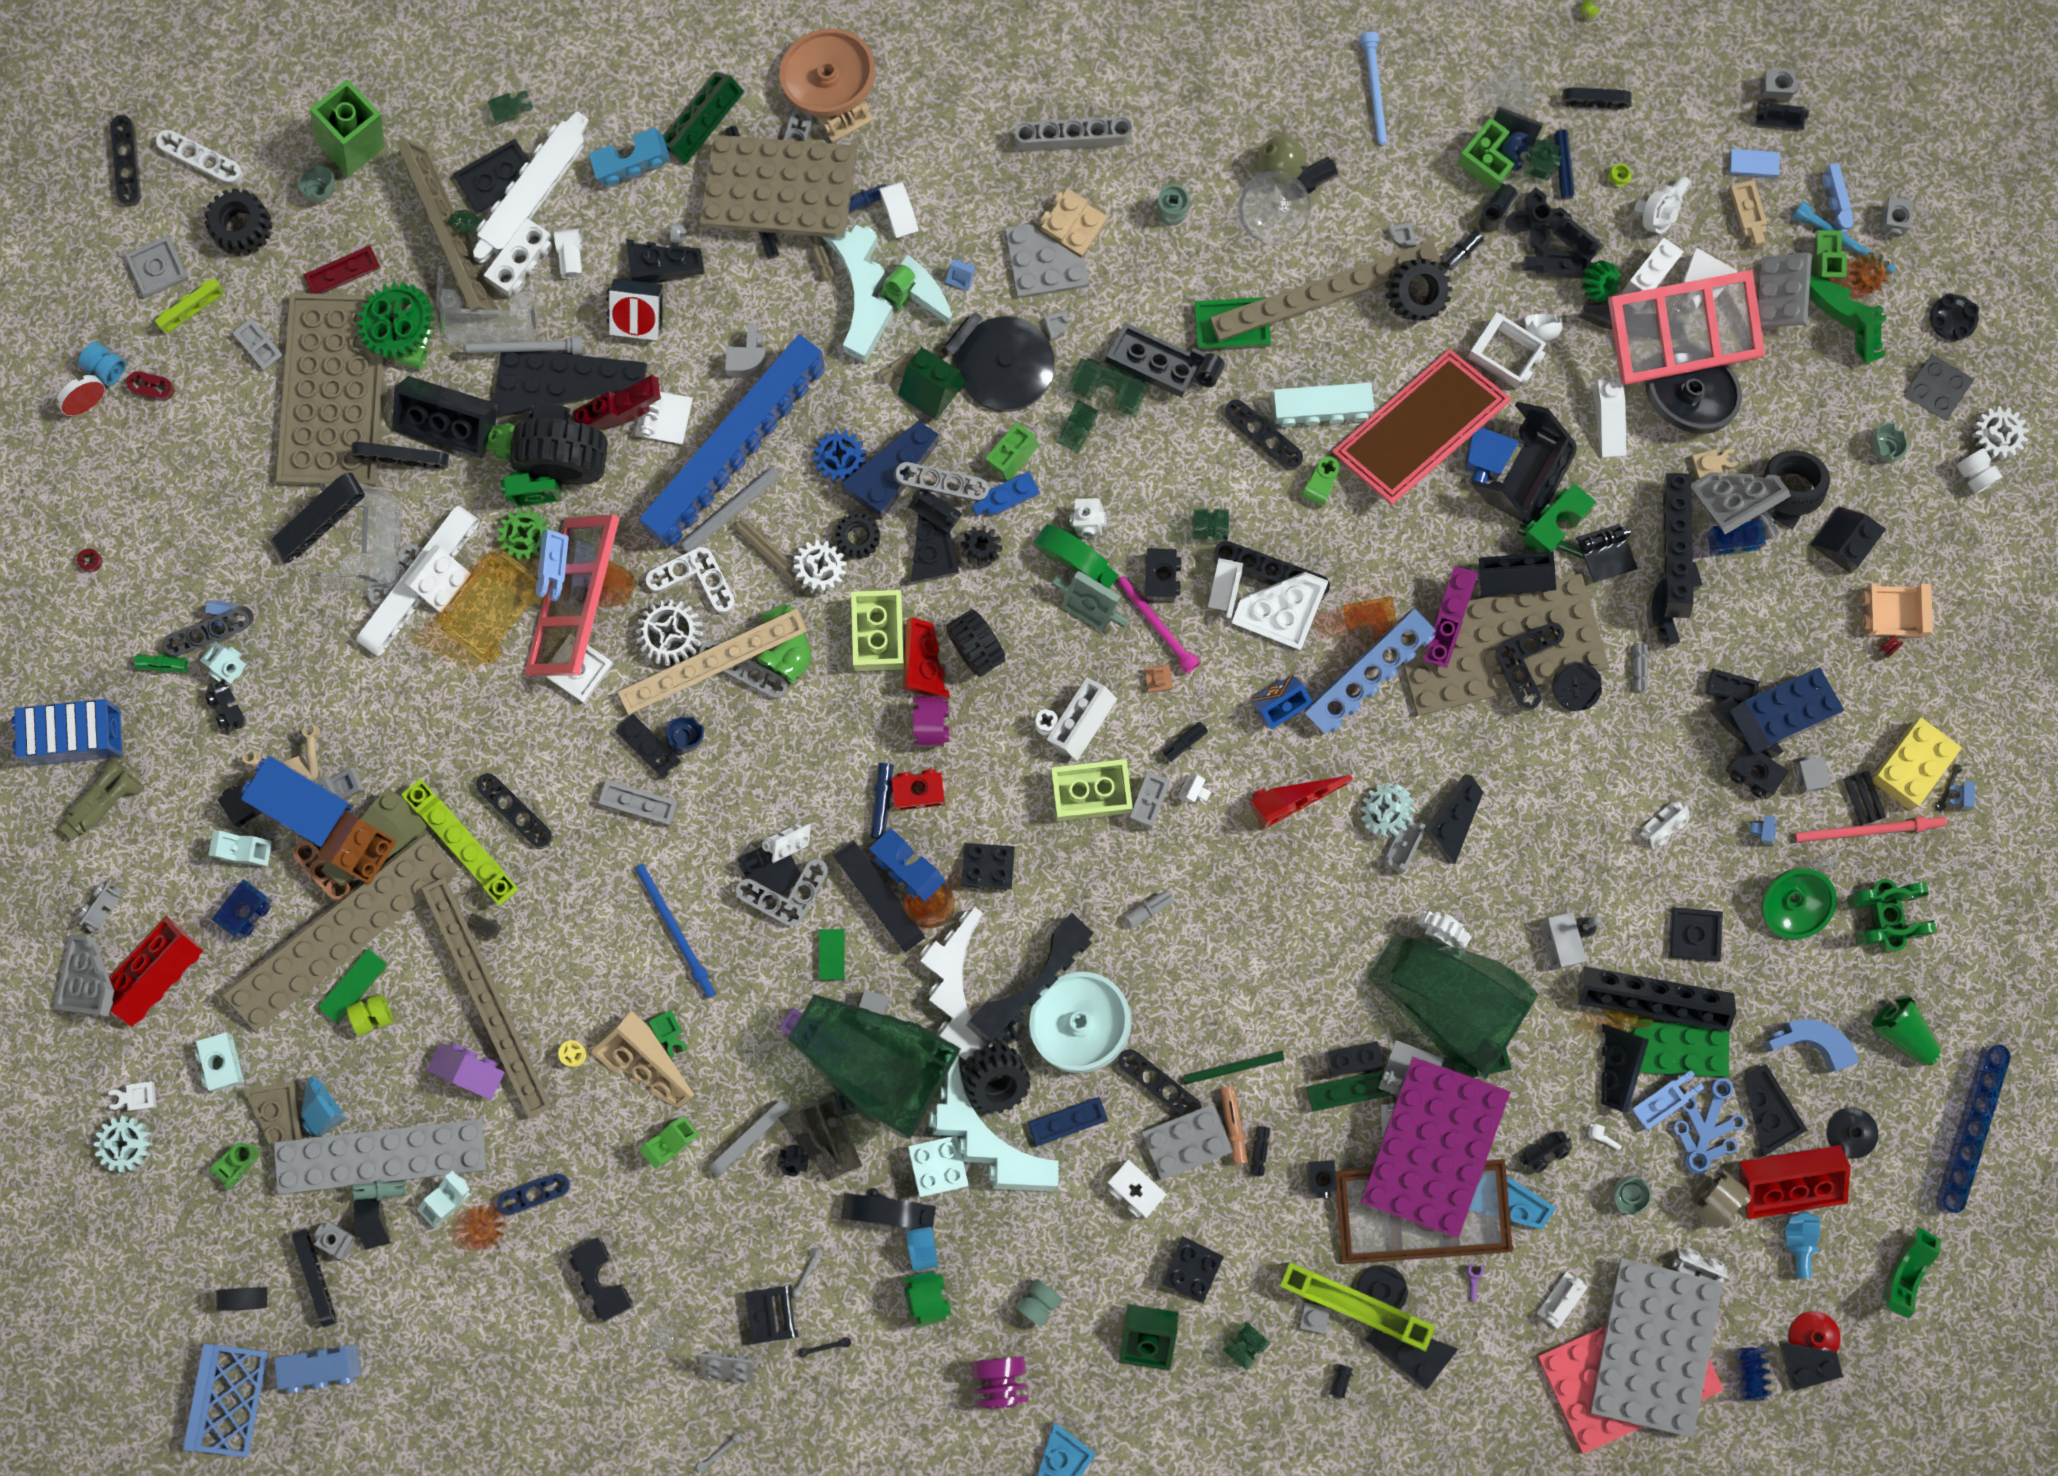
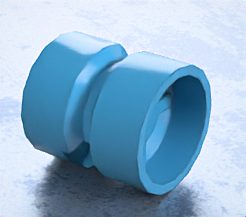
M93 341L82 351L78 359V367L90 375H95L105 385L112 386L124 373L126 360L114 352L110 354L108 348L97 341Z

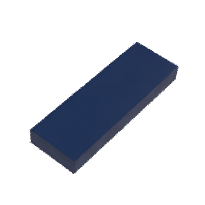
M1097 1097L1030 1121L1028 1126L1035 1146L1038 1147L1105 1123L1108 1119L1101 1099Z

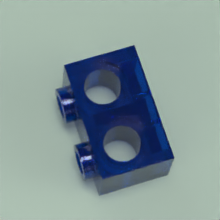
M1762 520L1746 522L1727 534H1724L1718 525L1713 526L1706 533L1710 557L1759 551L1766 544Z

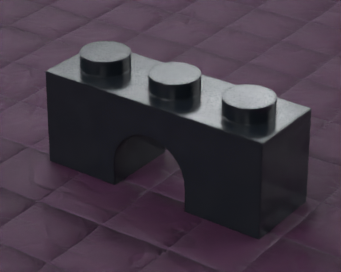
M597 1237L570 1251L572 1255L569 1259L571 1266L575 1272H580L583 1278L580 1284L586 1296L591 1295L595 1303L592 1305V1309L598 1320L602 1318L603 1322H607L634 1308L624 1284L607 1289L599 1282V1270L602 1266L612 1261L601 1237Z

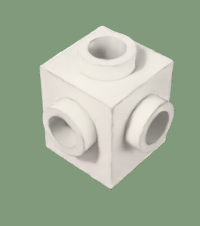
M1100 498L1075 499L1074 513L1070 514L1071 528L1075 529L1078 537L1090 539L1094 536H1102V527H1106L1107 516Z

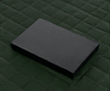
M515 138L452 174L478 215L494 206L497 201H503L507 195L505 194L507 187L511 182H517L521 176L519 175L520 170L525 163L528 162L530 164V161Z

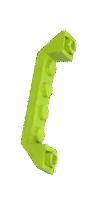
M421 778L401 794L482 884L483 888L500 907L520 890Z

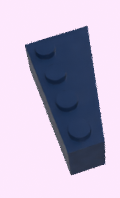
M917 421L841 484L842 492L883 519L907 487L895 481L893 475L895 468L904 462L923 465L938 445L939 434L922 422ZM906 467L900 471V474L903 475V480L915 476V474L908 473V468Z

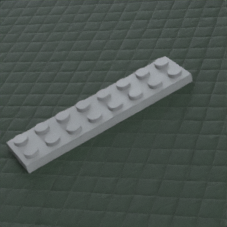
M483 1119L274 1142L277 1191L279 1195L350 1187L352 1184L376 1183V1180L391 1182L446 1176L451 1171L455 1174L487 1171Z

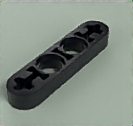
M118 115L112 119L110 124L116 193L123 205L132 207L141 200L136 132L134 123L128 116ZM125 122V124L127 125L126 127H124V134L126 137L122 136V132L118 128L121 127V123ZM122 145H131V151L128 154H119V149ZM125 167L133 168V173L130 177L125 178L121 176V171ZM125 184H129L130 190L135 193L130 196V199L124 196L128 193Z
M1235 399L1227 404L1225 417L1231 424L1285 469L1296 470L1300 467L1303 461V454L1297 446L1243 401ZM1231 407H1233L1234 409L1240 407V414L1243 417H1246L1247 414L1250 415L1245 420L1244 425L1241 424L1243 419L1241 416H1239L1238 414H1236L1235 416L1231 415ZM1250 422H1258L1261 425V431L1258 433L1250 432L1247 427ZM1270 437H1276L1280 442V446L1271 449L1267 446L1266 440ZM1284 445L1287 446V448L1285 449V452L1287 454L1297 455L1296 463L1294 461L1288 463V456L1283 452L1281 456L1278 455V453L1281 452V450L1283 449Z
M353 442L351 445L350 456L360 460L431 469H447L449 464V455L444 452L367 442Z
M245 606L235 607L172 632L163 640V647L168 654L173 656L189 652L245 630L253 623V613ZM238 615H244V621H237L234 624L231 623V620L236 618ZM214 621H221L224 624V633H219L214 629ZM193 629H198L203 633L202 641H197L192 637ZM185 637L186 642L180 646L172 645L171 642L182 640Z
M486 773L477 779V790L530 843L540 849L550 846L553 840L551 830L496 776ZM485 780L489 782L494 780L492 785L499 792L496 796L489 789L483 791L485 787L483 782ZM503 796H510L513 800L512 806L508 809H502L499 805V801ZM521 813L530 815V822L526 826H519L517 824V817ZM538 822L539 824L535 828L540 833L547 832L545 834L546 841L535 842L537 836L532 831L527 835L526 831L532 829L535 823Z
M1127 1049L1120 1054L1118 1060L1120 1068L1178 1115H1185L1184 1112L1186 1110L1182 1104H1179L1178 1108L1173 1105L1180 1099L1182 1093L1187 1096L1183 1101L1187 1104L1194 1102L1196 1104L1195 1110L1202 1108L1197 1098L1139 1052ZM1133 1054L1136 1057L1134 1061L1139 1066L1142 1061L1146 1064L1140 1070L1138 1076L1133 1073L1137 1070L1134 1066L1130 1065L1127 1068L1124 1065L1125 1059L1123 1057L1125 1055L1130 1057ZM1146 1070L1156 1072L1157 1080L1155 1083H1145L1143 1073ZM1168 1085L1174 1086L1177 1089V1096L1173 1100H1168L1163 1096V1089Z
M307 1228L292 1232V1239L318 1319L323 1328L337 1324V1316L328 1288L325 1289L327 1285L320 1264H317L319 1261Z

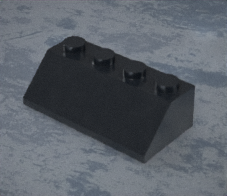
M407 376L394 387L392 431L478 458L484 456L488 435L492 426H496L497 403L411 376Z

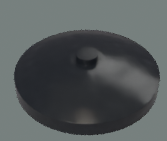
M1001 316L981 322L963 342L958 352L957 369L960 370L965 381L964 390L976 403L994 411L1013 412L1031 406L1045 394L1054 374V354L1049 340L1034 324L1017 317Z
M1673 347L1675 364L1712 357L1711 352L1698 347ZM1663 352L1655 358L1648 370L1665 367ZM1728 364L1645 381L1646 393L1655 411L1671 425L1690 433L1708 434L1725 428L1734 419L1742 403V390L1739 380Z

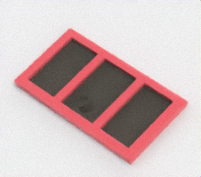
M610 514L564 518L560 534L568 536L569 539L565 579L562 582L561 596L557 602L549 599V588L552 584L549 581L525 675L529 677L580 676L620 517Z

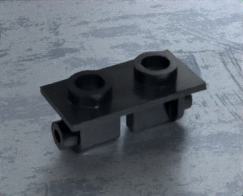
M1758 102L1756 125L1804 130L1805 119H1808L1809 109H1806L1804 106Z
M1564 215L1559 221L1560 224L1552 231L1554 235L1588 262L1604 248L1600 239L1593 237L1572 220L1571 216Z
M921 489L915 491L912 496L913 500L908 508L948 534L963 514L931 492Z
M221 681L215 684L214 688L212 683H209L205 699L210 708L214 707L217 713L216 721L220 729H225L227 735H229L232 727L235 726L236 729L244 727L246 719L238 704L231 707L227 705L235 702L229 685Z
M1562 1130L1560 1132L1555 1131L1541 1140L1545 1149L1542 1150L1535 1143L1521 1152L1522 1155L1519 1156V1159L1523 1165L1527 1164L1529 1176L1534 1172L1540 1173L1544 1171L1552 1161L1564 1159L1569 1155L1570 1150H1572V1142L1570 1138L1567 1139L1566 1134Z

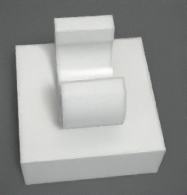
M1188 775L1178 798L1185 802H1195L1196 799L1207 801L1211 792L1202 787L1205 782L1204 778L1198 775Z

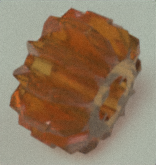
M1868 252L1867 256L1863 254L1858 255L1859 262L1852 261L1851 263L1855 267V271L1851 270L1848 272L1849 275L1855 276L1850 283L1852 285L1858 284L1857 290L1860 292L1866 290V293L1872 294L1874 289L1881 291V283H1889L1885 276L1892 274L1891 270H1885L1890 262L1883 261V255L1878 254L1875 256L1874 252ZM1867 270H1874L1873 275L1867 276Z
M479 1205L478 1214L473 1209H470L468 1212L472 1219H462V1222L469 1224L468 1227L461 1229L462 1233H470L465 1238V1242L469 1243L474 1240L473 1248L476 1249L480 1246L481 1242L483 1249H489V1241L493 1245H498L499 1242L495 1235L499 1237H504L505 1235L504 1232L498 1231V1227L506 1226V1222H497L502 1217V1213L497 1212L493 1215L494 1207L489 1206L485 1212L484 1206ZM486 1220V1226L489 1229L487 1232L483 1231L482 1235L478 1225Z

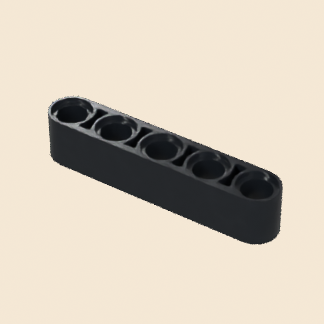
M353 473L343 474L334 480L271 539V544L283 563H290L294 560V557H300L365 497L366 494Z
M1221 541L1215 547L1213 559L1216 565L1218 559L1221 558L1218 553L1221 550H1227L1231 553V557L1225 560L1242 563V560L1245 558L1253 560L1255 564L1253 567L1242 566L1241 575L1272 586L1287 580L1289 576L1307 572L1328 581L1321 601L1326 598L1330 590L1329 580L1325 576L1230 541ZM1267 567H1274L1278 574L1276 576H1269L1265 569Z
M851 840L833 854L834 858L905 953L925 939L922 931L854 840Z

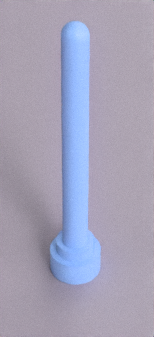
M1367 32L1359 36L1360 47L1366 52L1377 142L1379 145H1384L1387 142L1375 51L1378 49L1379 36L1377 32Z

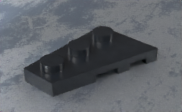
M1602 1024V1033H1605V1046H1602V1056H1605V1071L1602 1073L1601 1104L1628 1113L1649 1039L1608 1024Z

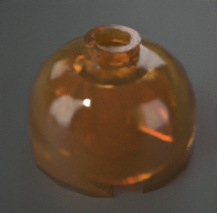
M944 882L925 902L918 896L912 898L910 895L909 897L906 895L903 908L906 915L917 925L923 928L934 929L941 927L952 917L955 911V897L951 888Z

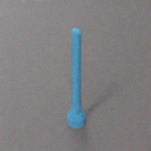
M1804 201L1800 203L1792 215V218L1798 222L1803 221L1806 223L1807 221L1820 230L1839 231L1813 214V210L1810 209L1811 206ZM1842 232V244L1887 274L1892 275L1895 273V266Z

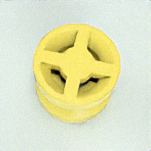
M566 1041L559 1048V1059L569 1067H578L586 1059L584 1046L576 1041Z

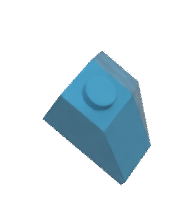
M310 1076L307 1079L301 1112L305 1120L303 1126L311 1135L315 1134L322 1137L346 1119V1116L318 1077Z

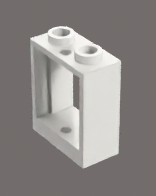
M1497 312L1472 348L1468 359L1517 389L1521 383L1526 385L1533 372L1530 369L1533 364L1539 365L1546 354L1542 351L1546 342ZM1497 330L1533 351V354L1518 376L1482 354Z

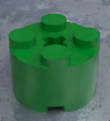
M934 1270L903 1277V1282H908L909 1286L904 1288L910 1317L915 1316L917 1322L913 1323L914 1328L917 1329L946 1321V1316L951 1315V1309L948 1300L943 1299L941 1290L945 1289L942 1274H936Z

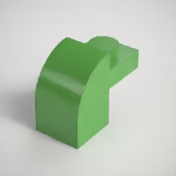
M1815 231V256L1812 257L1814 276L1821 279L1846 278L1847 253H1842V231Z
M682 1116L670 1123L658 1136L641 1146L639 1151L644 1155L646 1161L656 1169L659 1166L663 1167L673 1160L700 1135L686 1117Z

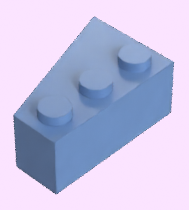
M358 1345L274 1358L278 1390L286 1389L287 1394L303 1391L302 1386L311 1384L312 1389L328 1387L329 1381L338 1380V1385L354 1383V1377L361 1376Z

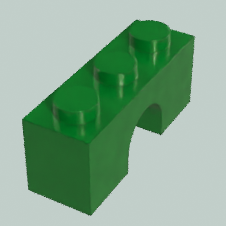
M1575 483L1568 490L1564 487L1555 497L1556 503L1553 506L1548 504L1539 514L1542 516L1538 522L1533 520L1524 531L1527 535L1522 542L1535 553L1554 552L1566 536L1559 529L1556 521L1565 520L1576 528L1591 512L1597 501Z

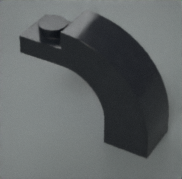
M1693 562V591H1697L1703 584L1696 562ZM1663 578L1650 595L1647 605V624L1649 629L1659 627L1657 630L1658 640L1661 644L1664 643L1665 649L1676 647L1680 643V639L1673 618L1665 617Z
M844 1193L840 1219L909 1229L931 1227L933 1231L936 1206Z

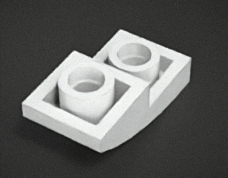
M903 182L880 188L885 212L888 213L894 237L898 238L919 231Z

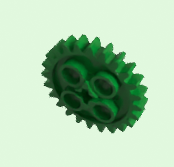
M395 281L392 282L391 288L383 284V291L381 292L375 288L376 296L367 295L366 297L370 302L368 304L361 303L365 310L364 312L357 313L362 318V320L356 322V325L362 328L357 331V334L362 337L361 342L372 353L374 352L378 357L383 355L387 360H390L391 356L399 360L401 353L408 358L409 350L418 353L416 346L419 344L424 347L425 343L422 339L431 338L427 330L435 328L429 323L436 319L431 313L435 310L429 304L431 300L421 289L417 290L413 284L408 286L403 281L400 287ZM408 305H410V308H409L408 310L404 311L405 308H406ZM408 328H411L407 334H404ZM387 331L386 335L381 337L382 333Z

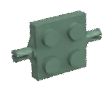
M1078 571L1069 584L1057 576L1052 582V586L1064 592L1061 608L1101 632L1105 630L1111 621L1123 629L1127 625L1129 619L1117 613V604L1121 596L1091 577Z

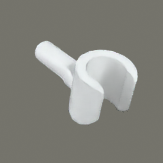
M1598 1124L1590 1125L1588 1136L1591 1139L1602 1141L1617 1151L1621 1149L1622 1146L1603 1135L1604 1126Z

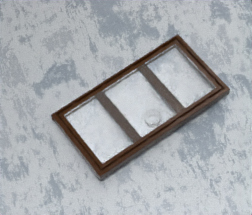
M1505 1159L1486 1161L1459 1238L1361 1203L1360 1201L1372 1168L1336 1171V1197L1341 1246L1340 1261L1342 1264L1513 1252L1514 1246L1512 1244Z

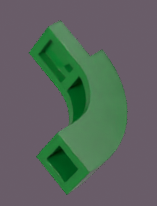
M1046 524L1033 542L1046 557L1065 564L1075 572H1082L1108 589L1119 576L1107 565L1109 562L1094 549L1056 526Z
M1917 1227L1902 1248L1887 1278L1882 1296L1886 1300V1307L1895 1314L1910 1319L1915 1313L1916 1296L1920 1283L1929 1267L1940 1255V1238Z

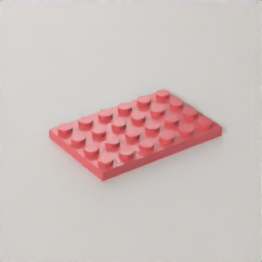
M1606 1325L1537 1356L1582 1454L1644 1427L1589 1413ZM1710 1359L1708 1360L1701 1400L1724 1390Z

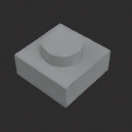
M1304 1303L1299 1328L1325 1334L1331 1308Z

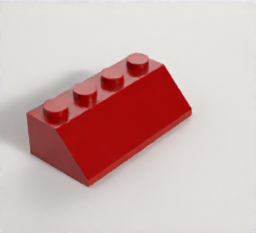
M167 915L109 976L114 990L110 1011L131 1027L144 1019L147 1011L163 998L165 992L172 984L180 980L185 970L197 962L200 954L203 952L197 942Z
M1841 1146L1740 1161L1739 1181L1748 1189V1194L1751 1195L1750 1201L1745 1206L1747 1219L1848 1204L1851 1165Z

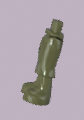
M110 756L105 761L102 774L96 782L92 783L90 789L73 804L68 814L64 816L66 820L59 828L68 838L74 840L80 833L84 835L87 830L93 828L107 811L117 804L116 801L126 793L139 794L145 787L134 776L126 773L127 769L118 760ZM118 779L109 791L106 790L114 780Z

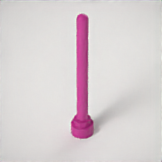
M1120 577L1118 579L1119 586L1178 656V662L1181 664L1179 667L1183 672L1189 674L1201 663L1199 658L1195 654L1192 655L1190 652L1187 653L1130 582L1125 577Z

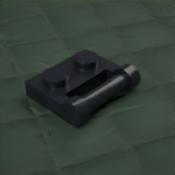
M792 1285L745 1292L752 1345L799 1337L798 1329L795 1330L790 1293H793ZM780 1295L784 1332H777L773 1296Z

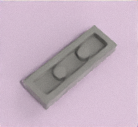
M610 780L605 781L598 802L599 805L668 826L672 825L679 803L676 800Z

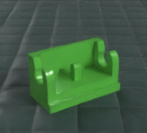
M1016 422L985 459L994 472L997 470L1005 481H1009L1037 450L1039 444L1033 433Z

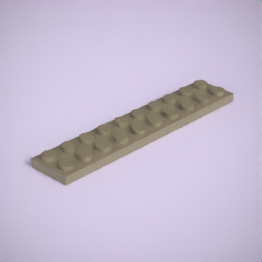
M424 832L381 866L370 885L362 881L223 991V997L257 1032L425 898L422 891L423 887L444 877L448 880L458 870L428 834Z

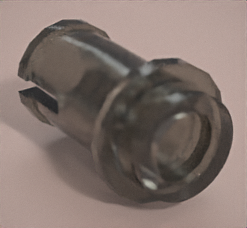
M476 913L471 914L472 918L469 917L467 921L469 929L486 935L487 939H495L498 936L501 925L498 924L497 920L491 921Z

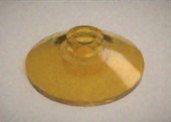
M1606 1009L1602 1010V1013L1608 1019L1617 1023V1028L1622 1031L1631 1032L1633 1028H1646L1653 1024V1018Z

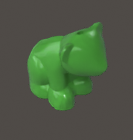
M791 604L779 605L762 612L761 622L764 624L794 609ZM805 633L779 644L772 651L766 650L757 656V663L783 677L785 681L795 684L796 680L807 670L812 657L811 648Z

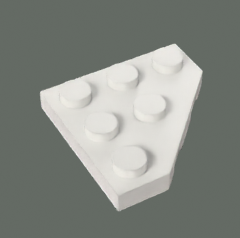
M1304 572L1245 596L1239 602L1232 623L1301 650L1328 581Z

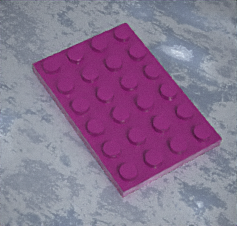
M1412 1056L1360 1202L1459 1238L1511 1091Z

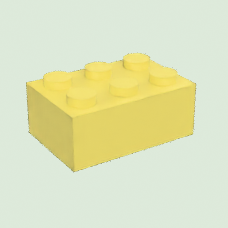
M1921 717L1910 725L1872 776L1873 783L1911 811L1920 806L1962 747Z

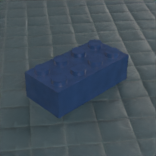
M1818 667L1743 701L1730 712L1754 755L1830 721L1845 710L1823 671Z

